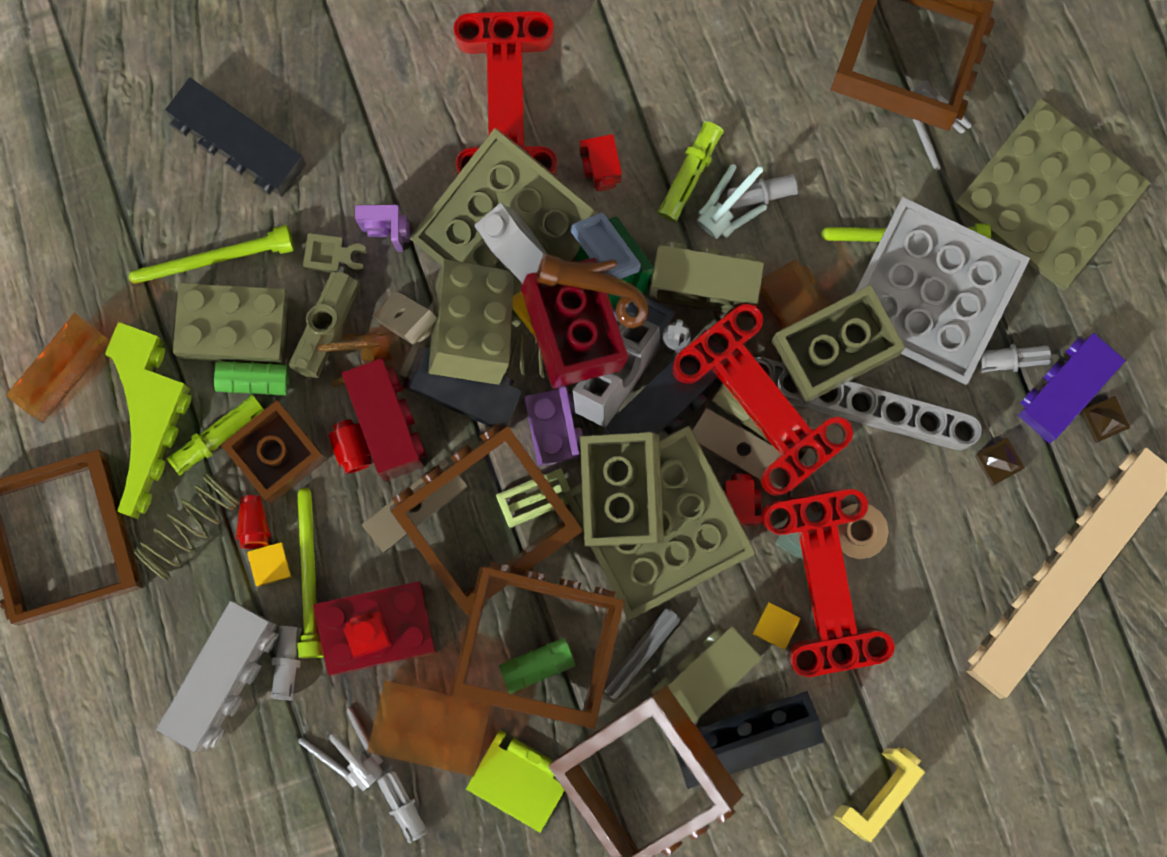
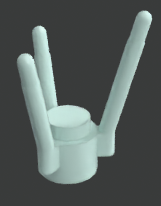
M735 164L730 165L707 204L698 212L701 216L696 220L701 228L712 238L718 239L721 234L727 238L735 229L767 209V205L761 204L730 223L733 215L729 209L763 172L762 166H758L723 205L718 203L714 207L736 170Z

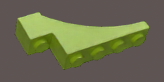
M118 322L105 353L116 365L125 390L130 414V465L118 512L138 520L140 514H145L150 506L152 494L149 491L153 481H158L164 471L165 461L162 460L167 447L171 448L176 441L178 428L175 426L180 414H186L192 396L189 395L190 388L184 383L153 372L154 367L158 368L164 359V342L156 335Z

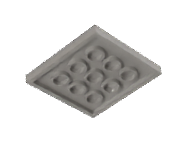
M902 197L855 293L869 285L872 286L905 346V349L901 352L902 355L967 385L1030 258Z

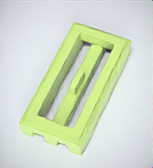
M561 468L544 475L548 482L556 479L559 480L560 485L552 487L557 494L570 490ZM534 480L496 495L509 529L555 510L549 503L517 517H512V512L546 499L543 492L507 505V499L538 487ZM566 497L561 498L565 506L569 504Z

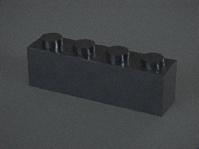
M189 77L165 109L172 120L169 123L171 127L185 137L189 133L199 139L197 144L212 156L217 152L227 159L225 164L241 176L244 172L255 178L253 184L268 195L275 192L280 197H283L306 166L301 154L191 77Z
M705 329L698 337H700L707 330ZM713 336L708 339V346L713 352L722 353L726 351ZM684 358L680 361V368L683 373L694 375L699 371V365L693 358ZM673 360L611 419L607 427H604V433L606 435L652 432L660 436L665 431L670 435L683 423L684 420L680 416L689 407L693 411L698 409L709 397L705 392L714 383L719 387L723 383L713 370L693 384L681 383L673 374Z
M808 691L697 728L729 775L824 743L820 719ZM673 745L687 789L701 785Z

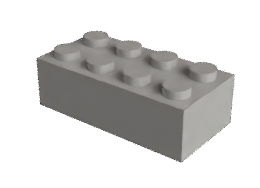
M230 601L156 731L193 752L207 751L209 747L215 748L224 734L225 729L221 728V725L227 715L233 716L243 700V697L239 696L245 683L251 685L260 671L261 666L257 662L264 651L269 653L279 637V634L275 633L279 625L241 604Z

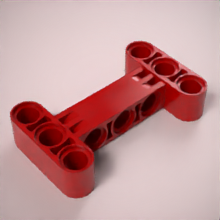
M539 11L462 14L456 19L453 27L457 47L468 54H487L488 135H490L494 128H498L537 161H548L551 164L549 171L557 176V158L553 150L544 146H524L522 53L543 52L551 47L554 42L553 20L548 14ZM539 26L545 28L548 32L543 37H534L530 34L531 29ZM503 27L513 31L512 35L508 38H500L495 33ZM469 28L479 32L472 39H465L461 36L462 32ZM468 148L460 152L456 159L458 174L479 148Z
M742 304L680 351L674 360L672 369L675 378L684 384H693L713 370L781 457L770 464L761 476V484L764 490L771 495L780 496L791 491L844 449L852 441L853 428L846 419L832 417L812 431L744 346L761 329L763 316L757 307L750 304ZM741 314L749 315L754 320V329L750 331L741 330L736 324V317ZM712 336L722 337L727 344L726 351L722 353L713 352L708 346V339ZM690 357L696 360L699 365V371L694 375L683 373L680 368V361L682 359ZM835 425L842 430L843 440L840 444H834L828 440L826 436L828 426ZM808 447L814 451L816 460L812 466H805L799 461L798 452L800 448ZM774 469H780L786 473L788 482L784 488H776L770 482V474Z
M841 488L768 503L761 513L763 526L768 531L777 535L798 532L818 637L797 642L788 651L787 660L790 667L803 677H814L887 662L895 651L893 639L884 631L877 628L861 630L856 628L837 526L860 520L866 515L868 510L867 498L856 489ZM847 495H854L858 501L857 509L852 514H845L841 508V502ZM818 501L823 508L822 516L816 521H810L806 516V508L811 502ZM783 508L787 512L788 520L784 526L775 528L770 522L771 513L775 509ZM874 637H882L884 641L882 651L878 654H869L867 649L869 641ZM840 643L847 644L849 648L848 656L842 661H835L832 657L834 647ZM804 650L812 651L814 654L813 663L806 668L798 667V655Z

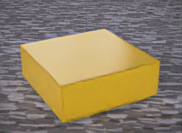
M282 542L247 552L257 587L292 577Z
M768 602L752 635L785 650L801 618Z

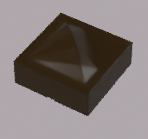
M1116 396L1081 411L1095 443L1130 428Z
M1008 438L975 455L991 486L1025 469Z

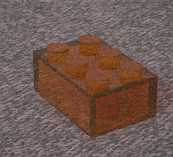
M384 680L367 752L474 777L491 705Z

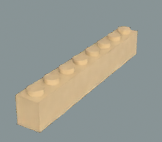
M1145 447L1136 453L1130 451L1118 466L1122 470L1115 480L1109 478L1097 493L1101 497L1093 508L1088 505L1075 521L1079 524L1072 536L1066 533L1054 548L1058 552L1051 563L1044 561L1033 575V578L1037 581L1029 591L1025 588L1020 591L1011 603L1015 609L1006 619L1002 616L989 631L993 637L985 647L980 644L967 661L971 665L966 672L998 698H1007L1167 492V463Z

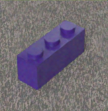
M1092 333L1085 340L1079 336L1065 351L1070 355L1069 358L1062 365L1056 362L1043 376L1047 381L1039 391L1033 388L1020 402L1024 408L1017 416L1048 443H1051L1060 436L1126 361L1095 333Z

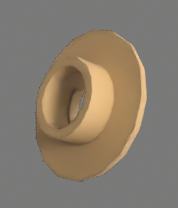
M858 503L851 504L842 509L845 514H852L857 509ZM868 505L866 515L860 519V521L866 522L871 529L867 540L861 542L853 538L850 528L854 522L837 525L842 552L849 557L856 559L871 558L879 553L887 542L889 531L886 519L879 510L872 505Z

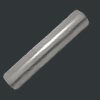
M665 609L606 680L604 692L613 699L618 698L680 622V617L671 609Z

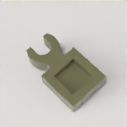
M308 233L303 268L304 270L331 273L340 271L341 264L347 265L353 272H363L364 265L352 262V257L356 253L367 254V248L358 243L344 248L343 237Z

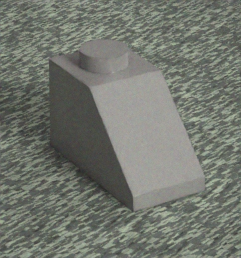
M499 203L474 225L491 251L522 283L526 274L538 271L541 258L547 252L519 213Z

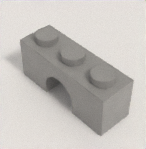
M628 312L627 314L629 317L635 316V314L631 312ZM647 320L641 326L635 328H628L622 324L618 326L629 358L619 372L577 383L573 389L575 413L605 428L661 350L660 328Z

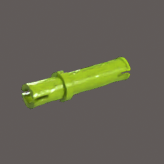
M704 121L692 147H688L685 152L687 157L658 209V215L668 221L677 223L682 209L702 171L712 161L710 156L721 135L724 133L721 127L712 122Z
M253 395L249 396L243 403L232 409L199 435L197 433L193 434L191 441L166 459L179 476L183 475L197 462H200L205 457L209 459L213 456L212 452L264 411V409Z

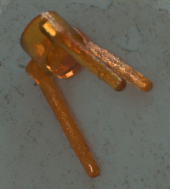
M376 332L369 334H343L339 341L342 343L318 346L319 352L360 349L362 362L369 360L370 363L381 358L383 361L391 360L386 332L376 334ZM343 376L332 381V386L337 387L344 384Z

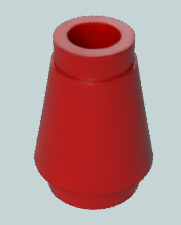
M246 495L241 497L235 539L239 541V546L242 549L253 550L268 546V539L271 537L261 496Z

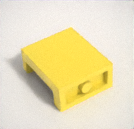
M899 747L897 749L886 748L882 752V755L895 764L897 769L861 815L845 805H841L833 815V817L865 841L871 842L925 773L918 767L921 760L904 747L902 749Z

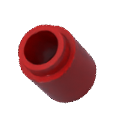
M352 419L333 425V432L328 434V438L338 466L343 467L345 474H352L372 465L370 460L371 454L360 423L353 424Z

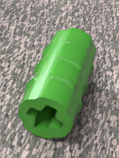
M217 361L214 388L216 392H230L233 394L248 393L251 395L287 396L289 366L271 363Z
M565 638L550 644L547 643L545 646L533 651L530 650L526 654L513 657V659L498 665L509 694L527 688L539 681H544V679L576 666Z

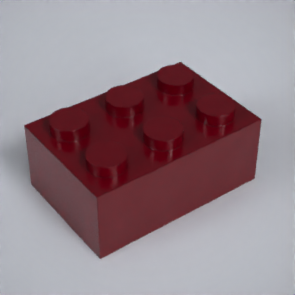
M594 257V258H590V259H586V260H582V261H578V262H582V263H593V262H597V261H596V258ZM537 272L526 274L521 286V292L552 388L621 371L629 357L608 294L561 284L551 286L537 282Z
M381 358L342 372L341 374L375 468L382 480L386 482L424 468L421 458L427 457L418 432L411 433L409 426L415 424V421L405 398L399 400L397 395L403 389L393 365L387 367Z
M420 581L313 604L328 676L342 675L437 653L425 592ZM380 611L392 646L360 658L353 657L344 632V628H346L345 623L350 622V619L357 616Z

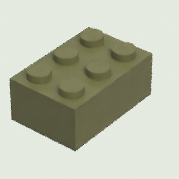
M666 242L665 246L658 245L649 299L655 302L729 314L742 304L757 306L764 267L763 262H757V257L748 254H736L735 258L722 256L720 250L713 248H701L700 252L687 250L685 244L678 242ZM741 314V315H739V316H743V317L752 318V317H750V316L747 315V314Z
M444 259L435 282L433 314L437 317V321L432 325L429 374L500 384L509 365L514 285V274L511 271Z
M179 283L173 354L180 360L236 361L285 365L290 296L285 289Z
M871 285L776 333L771 341L805 404L899 356L905 349L903 342Z
M651 432L580 436L585 546L664 543L659 435Z
M720 626L703 642L707 647L706 650L699 656L692 652L677 666L681 672L672 681L668 676L665 677L650 692L654 694L667 685L694 723L762 659L733 626L726 631Z

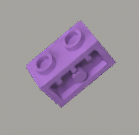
M355 205V220L362 232H368L369 237L375 238L388 237L389 232H391V241L396 251L404 252V243H410V222H407V215H402L398 205Z
M566 386L558 387V390L524 396L538 466L579 459L578 449H581L580 436L583 435L581 427L574 428L572 415L577 413H575L573 393L567 394Z

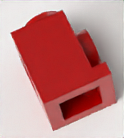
M609 134L579 140L580 156L587 155V157L582 158L585 178H592L595 190L598 192L611 190L616 187L617 183H621L622 172L614 135Z
M731 475V480L724 482L723 490L742 526H760L762 524V516H755V510H761V490L754 489L753 475Z
M380 611L357 616L350 619V622L345 623L346 628H344V632L352 655L355 658H360L392 646Z

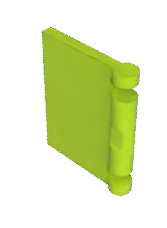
M500 729L466 790L541 833L565 791L559 781L553 778L554 774L548 767L554 760L516 738H513L507 750L503 749L499 745L504 740L506 732Z

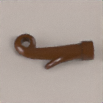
M543 254L537 271V282L551 286L561 284L622 297L616 307V317L623 326L628 328L641 326L648 316L649 307L647 300L639 289L622 279L603 273L617 266L616 260L582 263L565 261L557 256ZM631 302L636 307V315L634 317H629L626 314V307Z

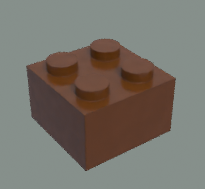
M278 400L221 444L261 496L271 505L326 461L325 457Z

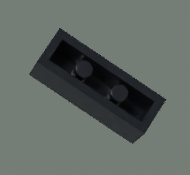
M419 348L402 388L490 428L496 423L499 427L509 424L522 392L512 387L513 380L503 376L500 384L497 385L429 374L430 348Z

